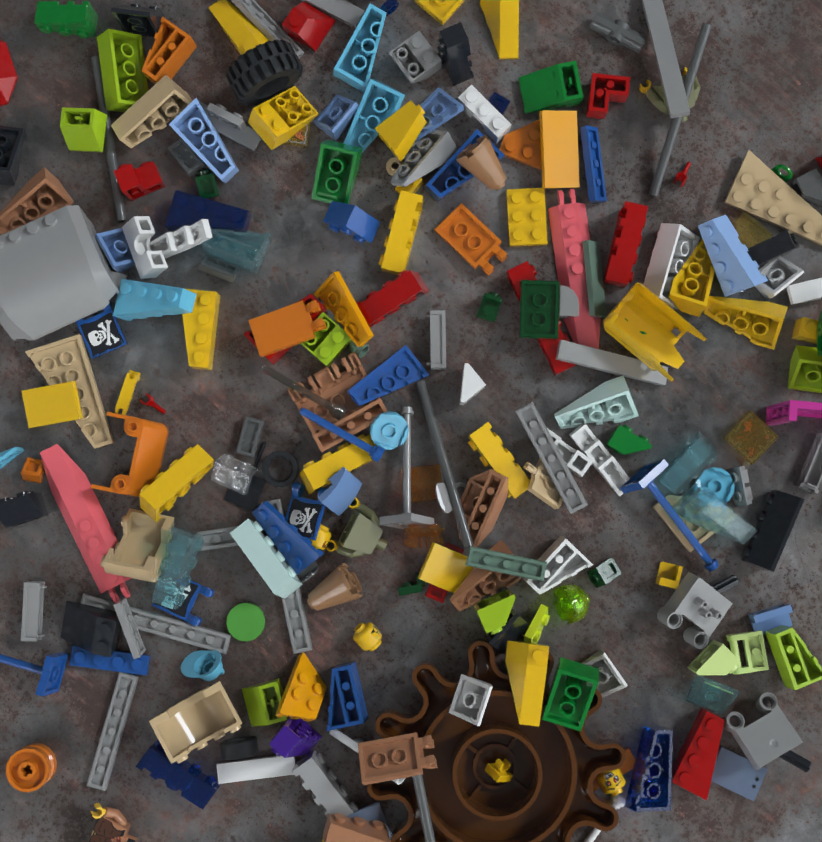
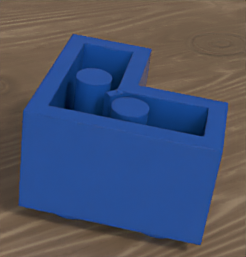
M335 201L331 202L323 219V222L329 225L328 229L336 233L341 231L346 235L351 234L354 236L353 240L361 244L363 242L372 243L381 222L356 205Z

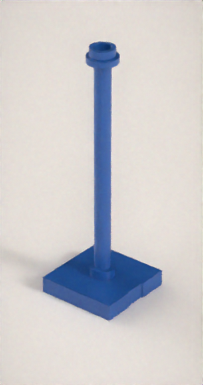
M665 459L644 465L620 489L626 494L644 489L647 486L706 563L704 568L709 572L714 571L719 566L717 559H712L653 482L654 478L669 464Z
M59 652L47 655L43 667L0 654V662L41 674L35 694L43 697L59 692L69 654Z

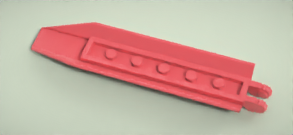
M574 188L569 189L570 204H564V193L562 190H558L559 205L548 208L557 278L560 281V285L567 286L575 292L579 301V316H568V318H563L574 343L599 349L601 318L589 315L583 241L590 240L586 204L576 203Z
M58 444L41 451L40 455L51 493L100 593L102 594L109 590L110 597L116 603L119 600V596L114 587L119 585L122 594L126 598L130 597L131 594L125 582L132 578L106 573L104 567H101L103 555H107L110 548H113L115 553V546L119 541L93 488H90L91 484L86 474Z

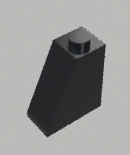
M787 230L748 248L749 251L747 253L752 261L755 260L758 265H762L796 250L800 246L793 231Z

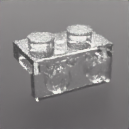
M223 454L215 461L211 481L246 495L252 476L257 472V468L249 463L239 461L231 455Z

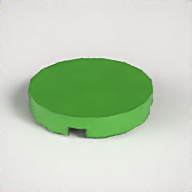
M244 602L237 604L230 610L227 616L226 625L228 631L239 641L248 642L256 639L265 628L264 612L253 603Z

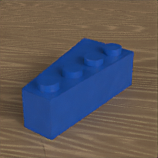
M478 129L425 185L424 190L437 202L475 177L462 167L456 159L460 152L469 144L473 145L477 142L476 139L483 136ZM491 142L498 160H502L505 155Z

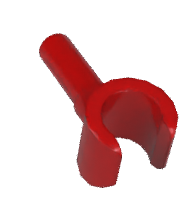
M687 162L684 169L676 174L673 184L676 181H680L682 183L680 187L684 186L691 162Z
M145 393L149 397V401L144 402L140 399L142 404L155 408L163 415L166 413V410L154 402L153 396Z

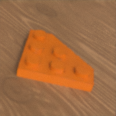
M540 119L504 135L499 149L505 155L504 157L542 170Z

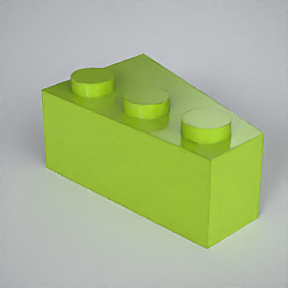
M780 625L765 631L784 687L797 690L822 679V667L816 657L807 649L806 644L793 627Z

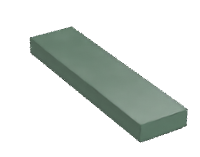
M586 240L583 241L589 315L602 318L606 317L607 314L600 242Z
M469 546L466 566L544 581L547 562Z

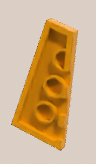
M333 272L314 292V295L323 301L322 305L326 310H330L334 314L333 318L336 322L344 326V331L356 346H364L374 335L340 272Z

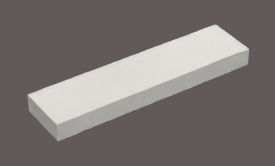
M280 755L217 763L218 784L294 775L292 770L295 765V756L284 758Z

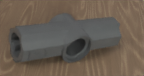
M599 12L595 14L589 26L590 29L606 36L610 43L617 46L623 45L637 53L640 52L647 39L646 36L630 29L626 22L622 20L614 21Z

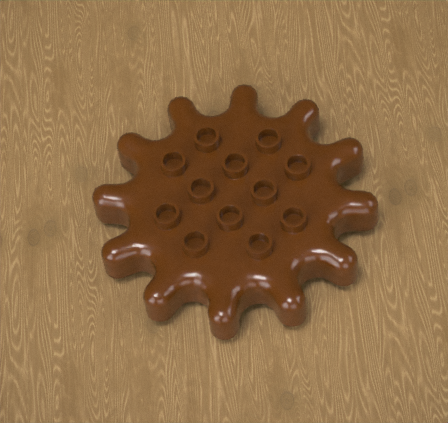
M483 638L474 639L469 643L467 647L468 669L464 674L490 683L493 686L480 726H476L449 713L460 677L457 679L445 678L435 665L428 661L417 663L412 671V681L423 697V703L419 710L412 714H404L388 708L382 710L377 715L375 728L378 735L382 738L417 732L418 738L431 735L434 740L435 748L423 749L424 757L429 755L435 756L438 768H423L422 776L435 842H570L574 831L581 826L587 825L601 831H611L618 824V812L612 803L594 794L592 786L595 777L599 773L616 770L624 765L626 761L625 750L614 739L593 740L585 734L584 725L586 720L602 704V695L597 688L581 731L542 720L550 691L549 676L554 665V659L550 652L548 655L539 727L519 724L508 671H503L496 666L493 648ZM497 759H500L502 762L504 759H507L511 763L508 769L513 775L511 781L496 782L485 771L487 764L495 763ZM406 777L399 785L392 780L368 784V794L375 800L397 799L403 802L408 810L407 818L392 831L391 842H425L413 778Z

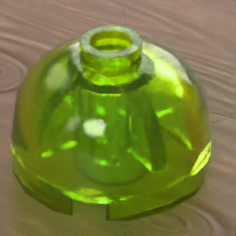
M565 584L555 589L554 596L557 595L558 601H554L555 607L562 621L567 620L569 625L582 620L587 615L590 597L581 587L574 584Z

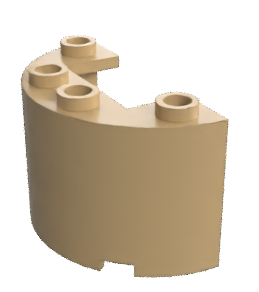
M129 508L126 516L123 515L121 520L123 537L120 542H117L115 553L114 549L110 548L107 555H103L101 567H104V571L109 574L156 582L164 569L170 549L168 547L173 536L174 517L160 514L161 519L155 523L144 511Z
M218 681L213 683L212 686H207L171 706L164 713H160L149 720V723L171 764L175 761L179 764L189 758L188 754L191 750L204 748L208 745L207 741L212 738L216 741L225 736V733L228 731L232 734L239 730L242 721L224 687Z

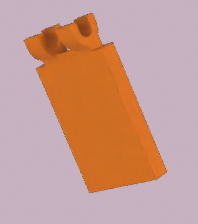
M462 203L435 229V232L475 270L480 266L488 276L494 271V267L488 262L494 255L501 263L507 259V253L499 247L502 241Z
M302 300L248 320L260 357L316 338L314 332L327 329L326 323L322 318L312 321L310 315L311 313L321 311L319 303L314 300L305 305Z

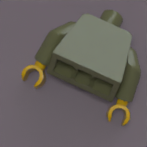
M686 67L684 68V70H683V72H682V75H683V76H682L683 83H684V80H685V77H686V74H687V68H686ZM697 76L688 99L689 108L695 106V101L701 89ZM646 80L648 87H643L640 83V92L646 94L650 102L660 112L669 114L662 83L653 85V88H651L650 80ZM683 116L681 122L688 120L687 116Z
M355 497L354 500L357 501V504L355 506L349 505V507L357 509V511H353L338 542L336 540L329 541L334 543V548L326 547L330 552L337 551V553L349 558L372 554L375 548L383 551L387 545V540L381 538L383 530L380 528V521L375 512L366 505L360 504V501Z

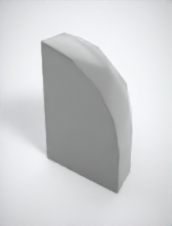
M560 285L559 318H568V316L578 317L579 301L577 295L569 287Z

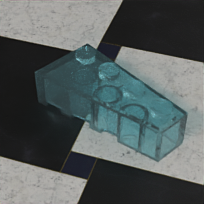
M172 527L170 534L174 536L166 546L169 554L162 561L161 572H163V575L157 579L151 602L170 609H178L184 602L185 595L183 593L191 582L190 573L197 565L198 558L196 556L204 545V535L185 528Z

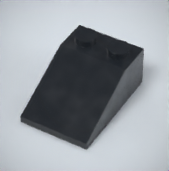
M130 4L111 9L112 14L124 32L146 37H154L161 26L162 16L165 18L162 10L156 6H149L147 8L141 7L138 4Z
M0 126V185H15L19 173L24 128Z
M66 601L60 638L90 653L111 657L118 649L121 624L116 611Z
M512 608L506 625L502 626L503 630L493 635L489 632L486 638L493 647L505 654L507 640L517 641L519 638L523 639L530 625Z

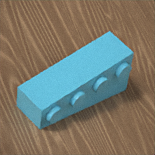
M371 3L333 70V76L365 93L369 83L386 17L385 11Z

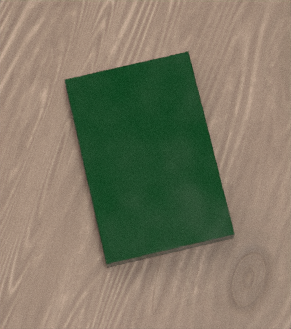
M521 280L519 338L558 339L560 281Z

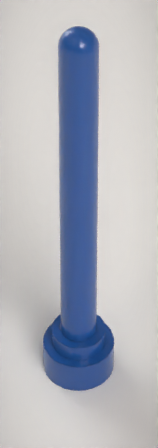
M306 408L299 410L302 416L368 452L372 460L379 462L385 451L383 447L369 445Z

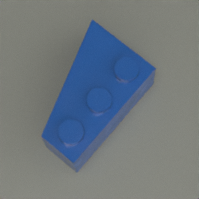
M356 661L339 664L332 668L327 731L365 723L369 717Z

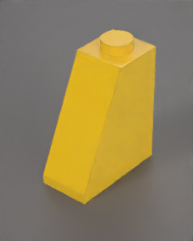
M411 100L375 127L381 140L400 162L404 159L427 123L423 116L425 112L419 104L416 106Z

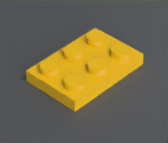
M507 189L509 247L547 245L545 189Z

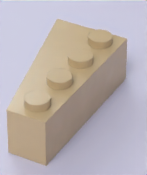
M165 75L122 114L111 127L120 141L133 148L152 136L153 131L162 130L167 127L166 123L176 118L193 100L186 91Z

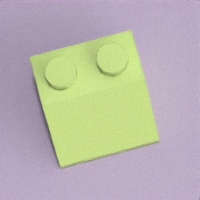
M713 639L687 668L697 675H727L728 673H733L738 668L737 664L740 660L724 644Z

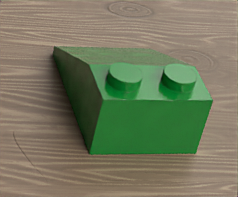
M331 140L323 141L320 146L311 199L330 204L332 201L349 204L363 148Z
M560 657L542 720L581 731L599 682V669Z

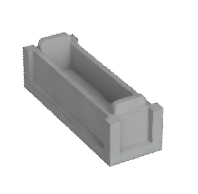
M445 310L430 311V315H426V319H430L431 363H427V366H431V370H446Z
M822 433L816 434L795 485L812 494H818V487L822 480Z
M45 581L24 582L21 641L37 642L45 636V634H42L44 588H47Z

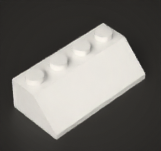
M661 223L643 285L668 306L678 309L669 298L672 280L697 247L700 237L681 224Z

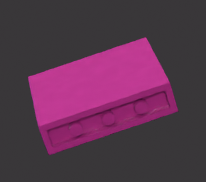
M788 400L767 406L766 425L775 426L797 421V416L822 418V403Z

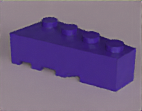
M289 717L277 730L269 745L274 754L277 756L282 755L284 758L308 755L323 736L302 719L296 720Z

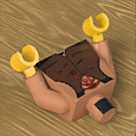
M100 803L94 804V807L99 810L97 812L91 811L96 822L89 842H137L138 837L128 835L131 824L127 822V819L119 809L102 808Z

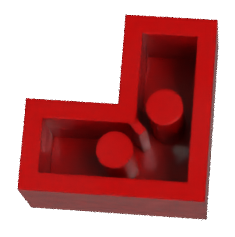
M592 73L589 80L586 117L605 119L608 113L609 101L625 103L629 96L631 77Z
M153 161L144 162L136 169L132 164H122L117 170L113 171L122 192L130 201L166 187L158 167Z

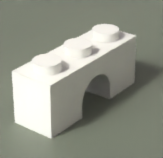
M473 85L469 86L458 97V101L465 108L463 111L470 118L474 116L482 124L484 132L496 144L504 138L505 134L510 132L512 124Z
M133 216L122 229L140 279L156 278L168 266L162 250L151 251L150 239L155 234V230L149 216Z
M548 429L569 470L578 477H583L593 463V460L579 450L567 445L561 440V437Z

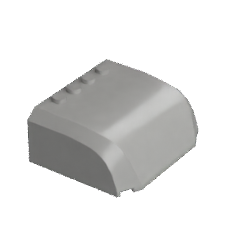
M79 205L64 206L0 236V323L14 341L16 339L36 340L104 309L110 303L109 300L114 294L119 293L105 253L95 237L97 233L94 225Z

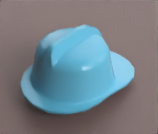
M200 650L190 653L181 664L182 674L186 677L200 678L204 681L216 679L219 675L225 673L221 661V653L216 650Z

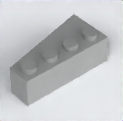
M313 750L295 763L292 773L296 777L298 775L301 776L302 786L306 790L313 792V800L318 806H324L323 812L327 818L329 813H341L348 816L359 810L357 804L348 799V792L345 787L337 783V776L331 768L328 770L324 764L326 760L320 752L317 754Z

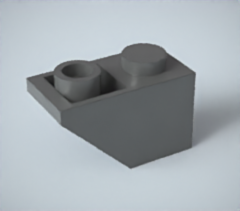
M817 169L796 178L790 183L793 190L807 203L822 207V174Z

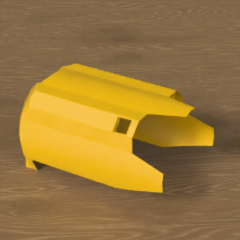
M638 282L629 289L603 320L605 331L651 370H657L671 382L674 379L661 366L660 362L679 369L685 362L674 346L687 331L703 341L707 339L646 286ZM674 328L681 332L678 336L671 332Z

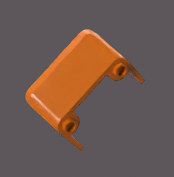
M107 412V416L124 419L125 433L129 436L137 437L129 476L123 474L115 476L111 482V487L91 484L90 488L140 497V490L145 485L152 484L155 481V477L161 471L169 433L168 428L159 422Z

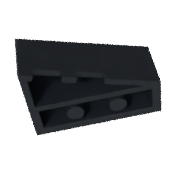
M459 22L439 31L437 55L442 60V64H444L453 86L473 78L474 74L470 68L472 67L471 60L468 61L467 57L471 55L469 39L462 23Z

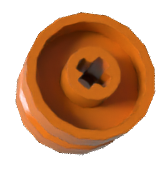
M32 743L15 752L7 762L6 776L8 782L20 792L38 790L52 779L56 772L57 760L55 754L44 744Z

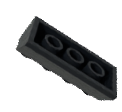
M779 490L768 492L764 503H766L764 509L758 513L756 528L754 527L750 532V542L743 548L742 561L762 570L774 572L805 499Z

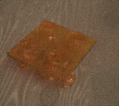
M440 464L411 467V503L437 500L436 484L442 483Z
M413 524L408 525V528H404L405 536H409V538H405V546H409V548H418V537H420V548H422V537H426V548H428V537H430V547L433 542L443 546V538H440V536H443L444 527L440 528V525L431 524L428 525V528H420V525Z

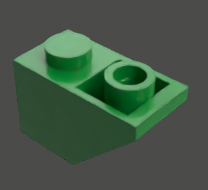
M625 424L623 426H616L605 444L606 447L619 455L648 450L653 445L649 444L650 440L643 435L637 436L633 434V429Z

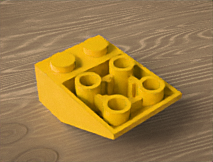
M293 86L254 107L248 123L268 147L273 150L288 141L317 117L319 113L297 87Z

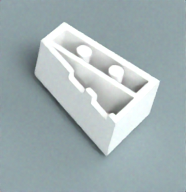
M560 535L538 559L547 562L544 581L521 578L538 594H542L560 584L561 581L570 576L573 577L579 571L587 567L589 568L593 564L566 538Z

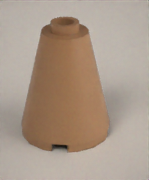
M483 135L476 139V143L473 145L469 144L457 156L456 161L490 190L496 189L498 191L505 186L507 178L487 135Z
M342 563L308 594L307 602L311 609L319 611L357 600L363 596V594L359 593L362 591L361 584L354 572L350 573L347 570L349 568L347 564Z

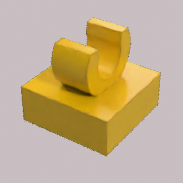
M497 759L495 763H488L485 771L496 782H510L513 777L508 771L511 763L507 759H504L503 762Z

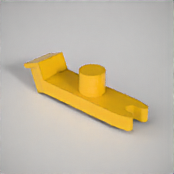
M129 370L115 407V413L118 414L119 410L122 409V415H126L137 381L140 379V372Z

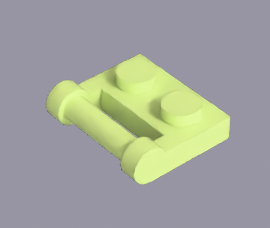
M762 630L726 635L727 641L730 643L731 652L739 660L740 655L737 641H743L747 666H741L740 661L737 664L738 668L733 672L734 675L769 670Z

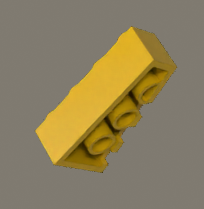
M403 190L400 191L399 199L396 200L394 206L395 215L394 218H391L389 229H391L390 235L386 236L384 247H386L385 255L381 254L379 261L382 272L398 275L406 270L423 207L422 195Z
M487 422L469 435L470 441L467 443L473 451L477 450L480 453L481 457L479 459L485 467L489 465L491 469L508 477L507 497L510 498L512 496L515 499L527 490L530 479L520 465L514 462L513 455L507 448L503 447L502 440L495 432L491 431L492 426Z
M364 434L357 437L371 446H376L370 434L366 437ZM345 443L337 448V452L333 454L327 452L322 455V460L316 463L312 460L303 465L305 469L299 473V477L310 495L316 489L330 484L329 479L341 468L345 467L351 472L353 469H358L372 461L371 456H369L368 452L354 444L348 445V443Z
M198 444L193 448H188L181 459L174 460L167 471L160 472L152 484H147L140 490V508L155 523L161 519L159 515L164 510L169 511L174 506L173 504L178 496L183 497L188 492L191 483L195 485L213 467L214 459Z

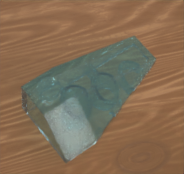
M699 480L673 506L676 513L687 522L742 544H745L757 532L755 527Z

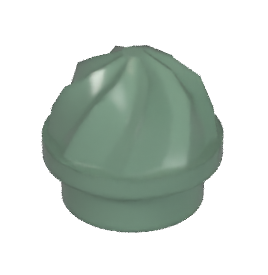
M352 341L349 348L351 352H355L358 357L362 358L367 354L369 345L366 343L364 346L357 347Z

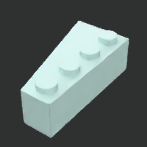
M247 519L230 534L272 592L285 599L303 584L296 576L297 574L292 567L288 566L284 561V556L273 547V541L268 536L265 537L261 532L263 530L261 525L257 521L253 522Z

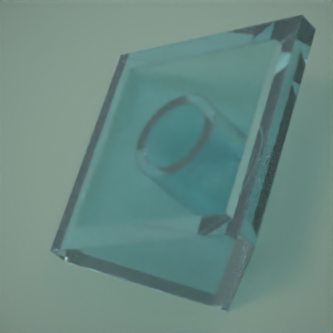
M695 674L686 701L723 715L737 698L740 691L705 675Z

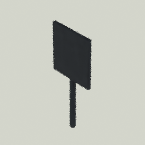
M265 441L262 443L250 474L236 469L224 500L251 511L255 510L266 481L253 476L266 446Z

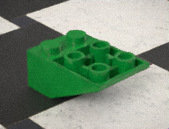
M577 61L556 64L518 77L525 114L577 106L583 100Z

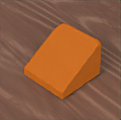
M27 457L21 470L22 479L41 483L45 470L42 460Z

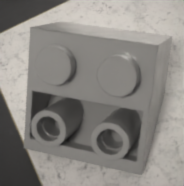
M420 31L389 52V55L411 84L426 80L442 67V60Z

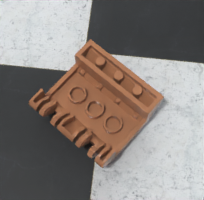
M352 352L347 355L352 363L351 365L348 364L345 357L341 359L343 366L347 369L346 371L340 373L337 365L332 363L331 367L335 374H332L327 366L314 373L317 384L312 376L307 377L313 389L306 392L303 383L298 382L297 386L301 391L300 393L294 385L287 388V391L299 410L306 408L346 432L355 435L369 427L373 419L380 413L387 412V409L381 398L358 407L347 393L349 389L367 376L356 353ZM303 416L321 452L345 440Z

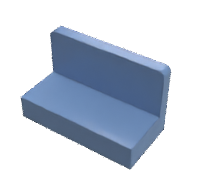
M783 603L750 613L748 616L753 631L762 630L764 635L765 631L780 625L792 626L789 613L793 611L790 604Z

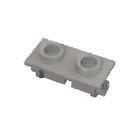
M745 466L728 468L727 471L735 485L734 494L732 495L734 506L752 504L751 487H745L744 484L749 483L748 470L745 469Z

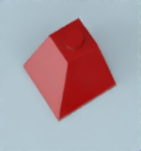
M303 1L292 8L282 27L288 36L316 52L336 21Z

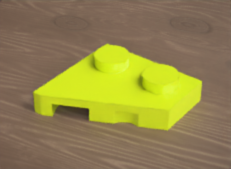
M540 605L524 635V642L537 644L543 627L548 624L550 619L547 606Z

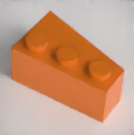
M163 16L160 21L159 31L154 36L153 47L149 49L141 70L153 84H156L165 75L172 79L197 48L190 35Z

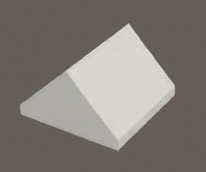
M780 256L769 261L759 269L761 275H765L768 281L755 286V288L767 301L800 277L804 270Z
M465 363L463 367L459 405L467 403L486 386L469 363Z
M601 649L582 662V664L599 669L597 689L600 691L602 698L628 686L606 653Z
M461 674L449 713L476 726H480L493 686L490 683Z

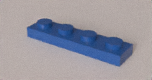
M585 125L580 127L589 201L596 203L607 202L598 128Z
M73 645L70 665L148 675L151 655L142 654L141 657L133 659L131 652L115 651L111 657L90 653Z

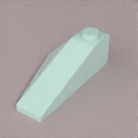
M624 375L602 383L554 414L560 429L575 428L582 423H596V425H602L606 421L621 423L639 416Z

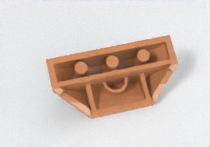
M493 469L471 477L460 499L474 547H478L493 530L508 496V477Z

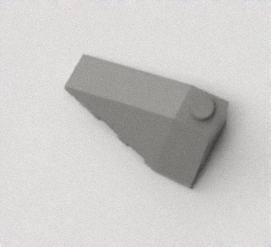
M433 130L411 146L409 153L404 157V163L397 168L391 184L406 187L446 163L458 149L449 132Z

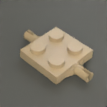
M539 457L536 467L530 462H526L523 468L531 473V480L527 490L553 509H560L563 499L541 458Z

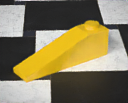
M219 0L208 7L240 55L259 44L269 41L242 11L230 1Z
M480 0V7L491 32L499 59H518L519 0Z
M703 239L672 280L669 298L681 312L697 317L707 307L715 272Z
M709 296L704 314L722 325H728L733 328L735 333L746 336L753 344L774 350L788 307L767 301Z
M507 640L505 662L518 722L521 725L539 727L549 646Z

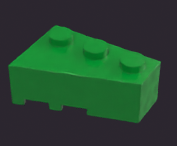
M38 1L34 24L41 32L46 34L56 32L63 36H70L72 34L87 39L88 37H95L98 15L89 1H83V4H74V1H68L67 5H60L58 1Z

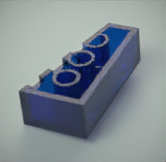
M175 190L165 227L169 231H176L183 226H191L201 219H208L211 233L247 234L252 215L245 209Z
M663 726L643 727L624 805L634 812L671 811L672 729Z
M159 740L149 747L135 766L140 770L143 768L149 770L150 776L155 780L157 778L163 779L166 787L171 790L182 791V797L201 809H204L220 787L217 784L218 781L213 776L205 775L202 769L194 763L191 764L185 760L179 764L177 761L171 764Z

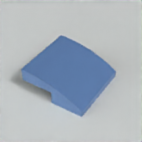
M345 467L341 468L329 479L332 485L318 496L320 502L338 516L349 507L362 486V482Z

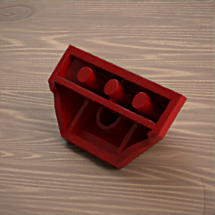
M0 40L1 107L9 104L10 97L18 80L7 43Z

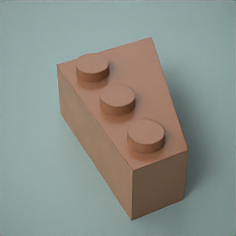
M341 813L328 814L323 832L324 842H391L386 824L382 821H369L361 817L351 818Z

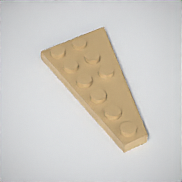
M748 150L724 203L784 230H792L794 234L822 246V215Z
M78 334L25 351L35 364V367L46 379L48 385L76 381L83 419L75 421L94 449L114 444L82 335Z

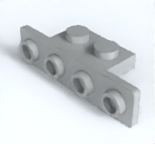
M201 102L218 133L253 151L256 150L262 138L254 129L246 126L243 116L236 112L232 114L226 111L227 109L221 104L217 103L214 105L209 103V105Z

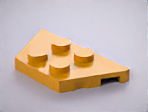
M304 652L300 653L297 657L275 714L277 717L288 716L291 719H302L303 721L310 722L317 717L327 686Z

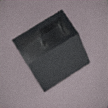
M23 491L16 494L17 497L0 499V521L5 528H12L48 515L41 493Z

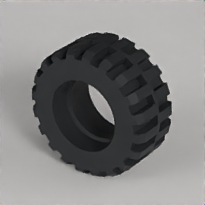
M276 39L259 44L255 48L241 54L228 67L226 78L238 101L245 106H252L266 102L292 88L302 77L303 66L292 45L285 40Z

